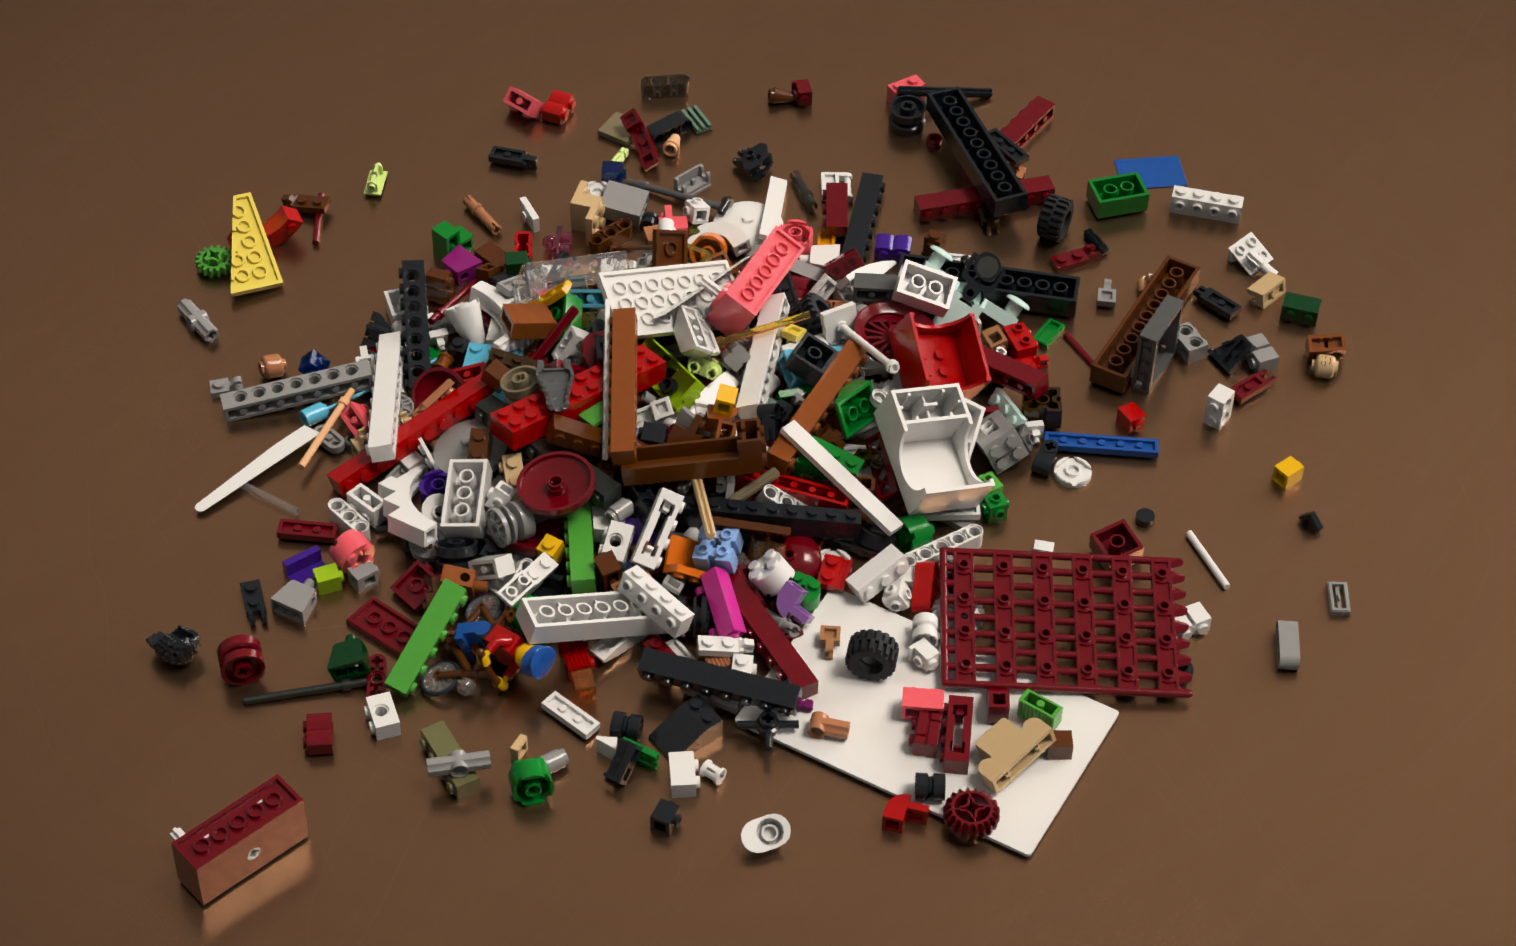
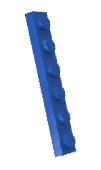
M1045 431L1044 441L1054 440L1058 443V451L1158 458L1159 439Z

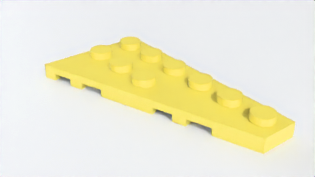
M251 192L234 195L230 297L283 286L282 277Z

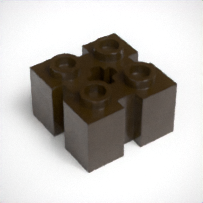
M1049 387L1037 400L1022 395V413L1026 417L1027 422L1043 420L1046 428H1061L1062 401L1060 387Z

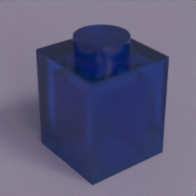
M603 161L601 181L608 183L611 180L623 184V179H627V169H624V162Z

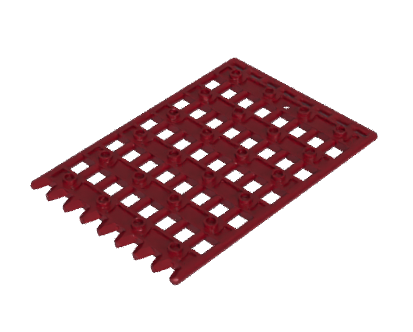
M941 547L939 549L941 685L950 688H1004L1016 691L1030 689L1039 692L1192 698L1193 691L1179 687V684L1190 682L1193 675L1178 670V667L1189 665L1191 658L1177 653V650L1188 648L1190 641L1176 636V633L1187 631L1189 625L1175 620V617L1187 614L1188 609L1173 602L1174 600L1185 598L1186 592L1172 587V584L1181 583L1185 580V575L1171 571V568L1182 566L1184 563L1183 559ZM947 555H953V564L947 563ZM973 556L992 557V565H973ZM1013 558L1032 559V567L1013 566ZM1052 560L1071 561V569L1053 568ZM1092 562L1110 563L1111 571L1092 570ZM1131 564H1150V573L1132 572ZM947 571H953V580L947 579ZM974 572L993 573V582L974 581ZM1013 574L1032 575V583H1014ZM1053 576L1072 577V585L1053 584ZM1093 578L1111 579L1112 587L1093 586ZM1132 580H1150L1151 589L1133 588ZM948 587L953 588V596H948ZM974 589H993V598L974 597ZM1014 590L1033 591V600L1014 599ZM1054 592L1072 593L1073 602L1054 601ZM1094 594L1112 595L1113 603H1094ZM1133 596L1152 597V605L1134 604ZM948 604L954 605V613L948 612ZM974 605L993 606L994 614H975ZM1014 607L1033 608L1034 616L1015 615ZM1054 609H1073L1074 618L1055 617ZM1094 610L1113 611L1114 620L1095 619ZM1134 612L1153 613V622L1135 621ZM961 615H966L968 618L962 619ZM948 620H954V629H948ZM975 621L994 622V631L975 630ZM1015 623L1034 624V633L1015 632ZM1055 625L1074 626V635L1055 634ZM1095 627L1114 628V636H1096ZM1135 629L1154 630V638L1136 637ZM948 637H954V646H949ZM975 638L994 639L995 648L975 647ZM1016 640L1035 641V649H1016ZM1056 642L1075 643V651H1057ZM1096 644H1115V653L1097 652ZM1136 645L1155 646L1156 655L1137 654ZM949 654H954L955 663L949 662ZM976 655L995 656V665L976 664ZM1016 657H1035V666H1016ZM1057 659H1076V668L1057 667ZM1097 660L1116 661V670L1097 669ZM1137 662L1156 663L1157 672L1138 671ZM949 670L955 671V680L949 679ZM976 672H994L995 681H976ZM1017 674H1036V683H1017ZM1057 675L1076 676L1077 685L1058 684ZM1098 677L1117 678V687L1098 686ZM1139 679L1157 680L1158 689L1139 688Z

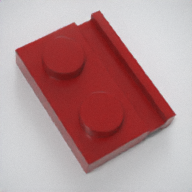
M825 554L817 578L820 581L821 589L840 590L841 593H844L847 584L845 579L849 577L853 559L846 560L844 557Z

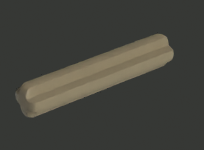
M772 467L735 492L728 499L746 500L764 488L765 485L780 477L779 471Z

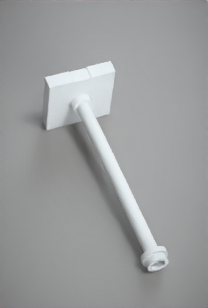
M851 301L820 313L822 335L829 346L852 339L884 364L888 373L895 374L899 371L900 365L898 361L888 359L855 332L854 322L857 311L854 302Z

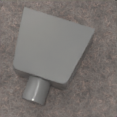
M307 578L304 583L290 580L270 598L272 612L305 625L317 604V595L314 589L316 582L310 578Z

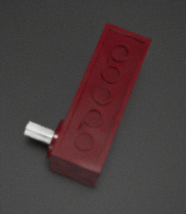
M278 774L189 832L185 833L180 827H175L172 829L173 832L169 834L174 840L171 845L178 879L203 906L309 836L304 800Z

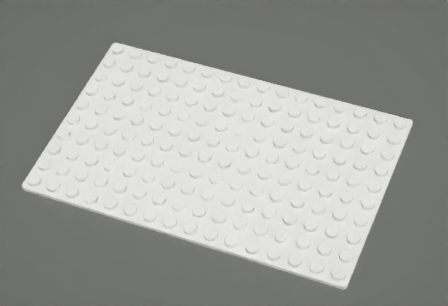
M829 590L812 613L815 616L810 624L803 625L802 631L804 635L793 639L791 642L819 681L818 694L806 698L813 700V710L811 712L804 711V709L798 710L796 716H783L777 711L771 710L777 715L779 720H799V729H779L776 735L772 737V740L890 795L910 794L911 802L930 806L929 812L943 818L944 813L943 807L947 798H950L952 792L957 793L959 789L965 791L967 787L971 791H974L975 788H977L978 792L985 790L986 795L991 794L992 799L997 800V806L1000 808V821L997 828L993 830L991 835L986 834L985 838L1023 856L1030 857L1118 718L1119 712L1079 693L1034 691L1064 707L1061 717L1062 721L1055 730H1072V760H1047L1046 751H1044L1003 790L996 794L985 786L981 779L978 765L983 759L980 757L975 742L996 724L987 723L986 689L950 688L941 685V643L939 632L938 645L935 647L940 652L939 665L935 670L926 673L921 667H917L914 661H908V648L913 645L912 620L871 602L864 604L857 596L844 591V593H841L840 590ZM821 625L841 626L840 646L833 647V659H825V646L819 645ZM863 629L880 630L883 633H888L890 637L895 639V642L899 645V653L895 672H893L891 677H887L885 680L880 679V681H869L865 678H859L858 675H854L852 671L848 670L847 665H845V657L850 637L855 632H860ZM948 637L949 646H954V639ZM949 654L950 663H955L954 654ZM976 655V664L995 665V657L991 655ZM771 669L766 677L777 680L775 672ZM949 670V679L955 680V671ZM976 672V681H995V673ZM1017 674V683H1036V675ZM903 687L944 690V703H948L949 695L974 697L968 775L945 773V801H933L931 797H928L927 800H915L916 772L928 773L929 776H932L933 773H943V764H939L940 751L944 752L945 749L941 747V736L946 735V731H942L941 727L936 758L912 754V747L908 746L910 734L915 732L911 730L912 720L901 719ZM1009 690L1010 711L1008 720L1018 728L1023 729L1025 721L1024 718L1017 717L1019 698L1025 691ZM753 705L744 706L736 716L735 723L737 724V721H756L763 710ZM821 711L826 713L829 718L851 722L848 739L825 736L822 739L810 737L807 730L812 713ZM943 715L942 723L943 719H947V715ZM954 722L952 751L954 745L961 746L963 724ZM749 729L755 733H758L756 729Z

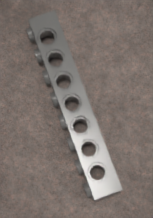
M368 359L223 393L220 394L226 422L228 423L345 395L349 388H353L355 392L370 389L374 384Z

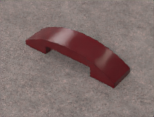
M635 108L620 116L625 130L629 132L638 151L641 165L644 171L647 172L660 163L655 144Z

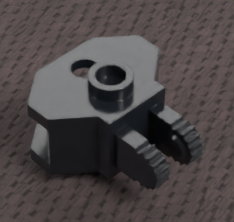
M759 143L752 148H747V150H739L737 154L740 158L732 160L736 167L744 168L749 179L752 181H757L766 176L774 163L773 156L769 153L768 146L765 143Z

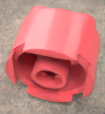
M796 219L788 220L787 224L783 226L781 224L779 226L780 229L805 247L801 255H810L811 247L813 246V228L807 226L805 221Z
M350 529L342 533L336 539L338 543L335 547L333 545L330 547L329 556L346 574H348L347 568L349 567L354 569L368 561L372 564L374 562L375 547L360 530Z

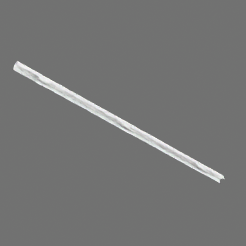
M605 299L602 460L608 459L610 299Z

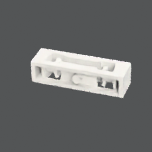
M664 487L659 489L629 561L630 563L644 569L647 568L649 571L659 568L663 559L660 557L662 550H666L670 539H668L669 533L675 530L678 522L675 520L678 513L681 514L685 506L683 502L684 496ZM670 507H672L669 516L663 522L654 547L650 545L645 546V550L641 554L645 543L649 542L660 513L667 514L670 511Z

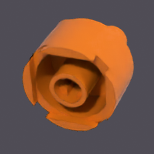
M707 232L699 235L690 247L689 255L693 263H699L705 258L723 250L727 254L728 248L725 239L720 235ZM707 248H709L710 251L713 252V253H711L710 255H707V251H705V250H707Z

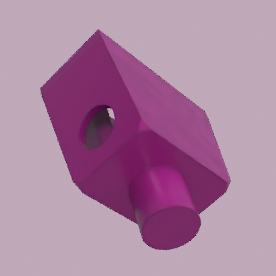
M458 245L441 260V269L452 273L456 285H462L473 280L476 277L475 268L483 265L480 259L461 245Z

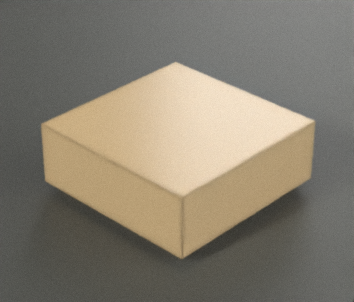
M520 734L510 747L511 761L521 760L527 752L528 740L526 735Z

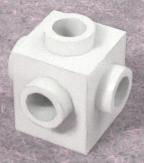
M695 197L691 200H685L683 216H687V220L691 224H705L709 221L711 207L701 198Z
M500 480L495 488L491 487L485 496L488 498L485 506L490 509L501 504L506 505V503L512 501L517 490Z
M902 578L895 580L884 588L882 603L893 613L904 611L910 606L912 591Z

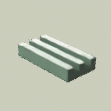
M694 105L692 109L688 107L687 111L681 110V113L692 121L691 128L696 134L712 129V124L697 105Z

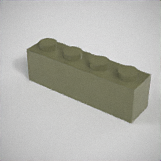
M443 720L420 729L421 738L419 742L422 749L427 750L429 758L448 756L453 750H462ZM469 771L466 776L461 778L453 777L451 774L440 776L441 779H445L449 793L454 794L457 800L481 791L480 778L475 771Z

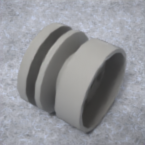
M519 498L506 503V505L501 504L490 508L487 511L488 529L499 547L504 548L516 543L517 540L523 541L535 536L536 523L534 515L524 507Z

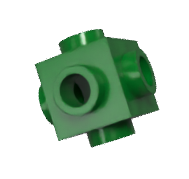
M1001 491L988 493L982 500V504H980L981 512L988 524L1007 520V512L1010 508L1008 498L1004 497Z

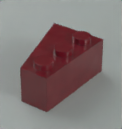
M826 183V190H823L822 200H825V204L822 205V215H825V219H822V229L826 230V237H846L848 229V183Z

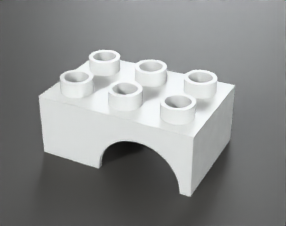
M959 383L891 390L875 410L874 416L908 515L977 507L994 488L995 483L993 478L986 482L981 481L971 467L968 456V435L973 421Z

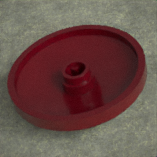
M556 451L540 455L526 464L517 478L516 488L521 503L529 511L543 516H560L579 509L591 498L595 490L596 478L593 467L584 457L572 452Z

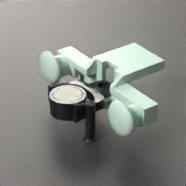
M931 245L930 248L934 251L929 259L925 260L923 265L944 272L941 270V267L946 259L953 262V257L944 249ZM974 251L971 257L963 255L960 259L961 264L965 266L961 275L967 282L961 283L957 280L949 310L943 318L935 315L932 322L935 325L959 320L969 313H974L977 320L983 312L1000 324L1007 326L1017 323L1019 321L1017 317L1024 308L1029 311L1030 307L1020 298L1010 294L1006 296L1010 301L1004 309L986 298L979 305L981 301L980 291L992 293L1006 272L1001 269L1000 260L990 252L978 254ZM972 263L973 270L980 279H995L992 285H983L969 275L968 269ZM972 289V294L967 295V291ZM960 298H963L964 300H966L967 302H969L972 306L970 307L969 305H967L966 303L962 302V301L959 300V299H960Z

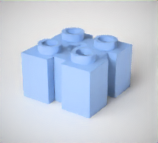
M701 525L698 534L700 545H695L692 555L695 568L707 572L716 566L727 569L728 574L735 575L738 565L736 554H741L744 543L740 529L724 527L722 531H718L717 527L714 526L717 537L707 540L703 525Z

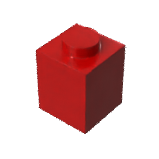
M1134 402L1118 408L1116 422L1128 435L1144 429L1146 414Z

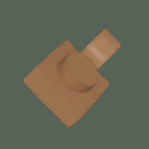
M821 625L819 645L825 646V659H833V647L840 646L841 626Z

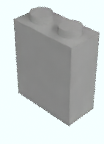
M609 180L607 186H603L601 192L603 204L605 205L603 218L612 221L628 218L632 221L633 227L639 228L648 204L649 191Z

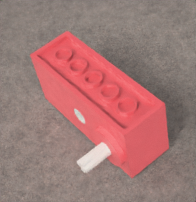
M776 225L733 282L728 281L721 288L704 275L698 284L715 296L709 305L713 309L705 320L730 340H736L761 310L805 247Z

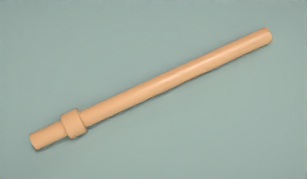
M349 388L345 395L340 397L337 407L299 462V469H305L342 411L350 403V399L355 393L353 388Z

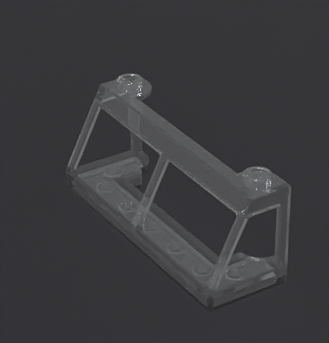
M627 251L525 263L522 265L512 288L515 304L530 303L531 301L541 299V292L549 291L565 280H569L572 283L571 288L597 284V288L600 289L596 279V275L599 272L630 269ZM523 274L525 275L526 283H520Z

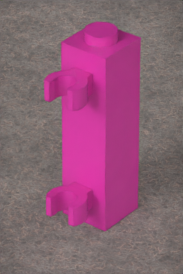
M714 566L700 575L703 585L695 589L697 597L701 595L707 597L716 627L707 632L708 636L741 637L747 631L728 570Z

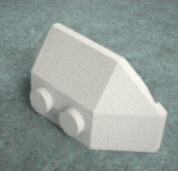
M680 304L673 331L680 352L687 357L692 356L695 358L719 355L720 350L714 334L707 323L698 316L699 312L694 308Z

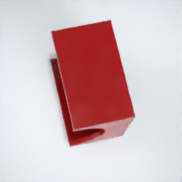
M909 312L888 333L895 360L900 365L898 373L902 389L959 383L964 398L972 400L992 381L974 313H969L959 320L945 324L922 325L914 321V312Z

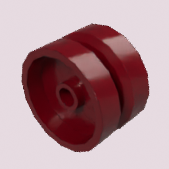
M240 634L231 636L219 644L217 656L221 677L226 683L242 686L251 684L263 676L266 670L261 643L256 637Z

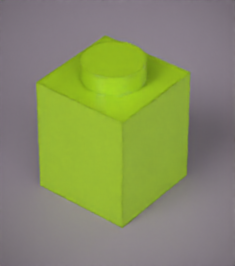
M336 563L312 569L319 596L342 590L344 575L342 570H338Z

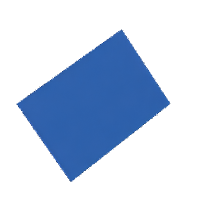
M1179 156L1114 160L1118 175L1138 172L1146 188L1187 185Z

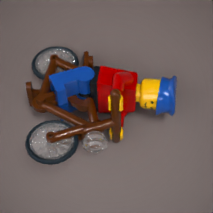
M485 593L474 598L468 604L464 614L465 622L457 624L456 632L450 625L446 630L448 631V638L445 648L447 651L454 653L463 670H460L459 666L452 661L437 662L430 666L424 677H422L421 688L429 696H441L457 686L459 693L468 696L475 693L476 680L489 678L494 687L499 688L502 692H507L509 689L507 681H511L520 669L522 674L532 676L536 680L545 677L555 662L556 652L550 646L525 643L519 635L504 628L506 622H512L514 619L513 607L510 608L507 605L503 611L504 602L495 593ZM489 655L500 663L509 666L503 673V678L497 676L491 668ZM469 662H470V663L476 662L475 665H474V667H473V669H472L471 665L469 664Z

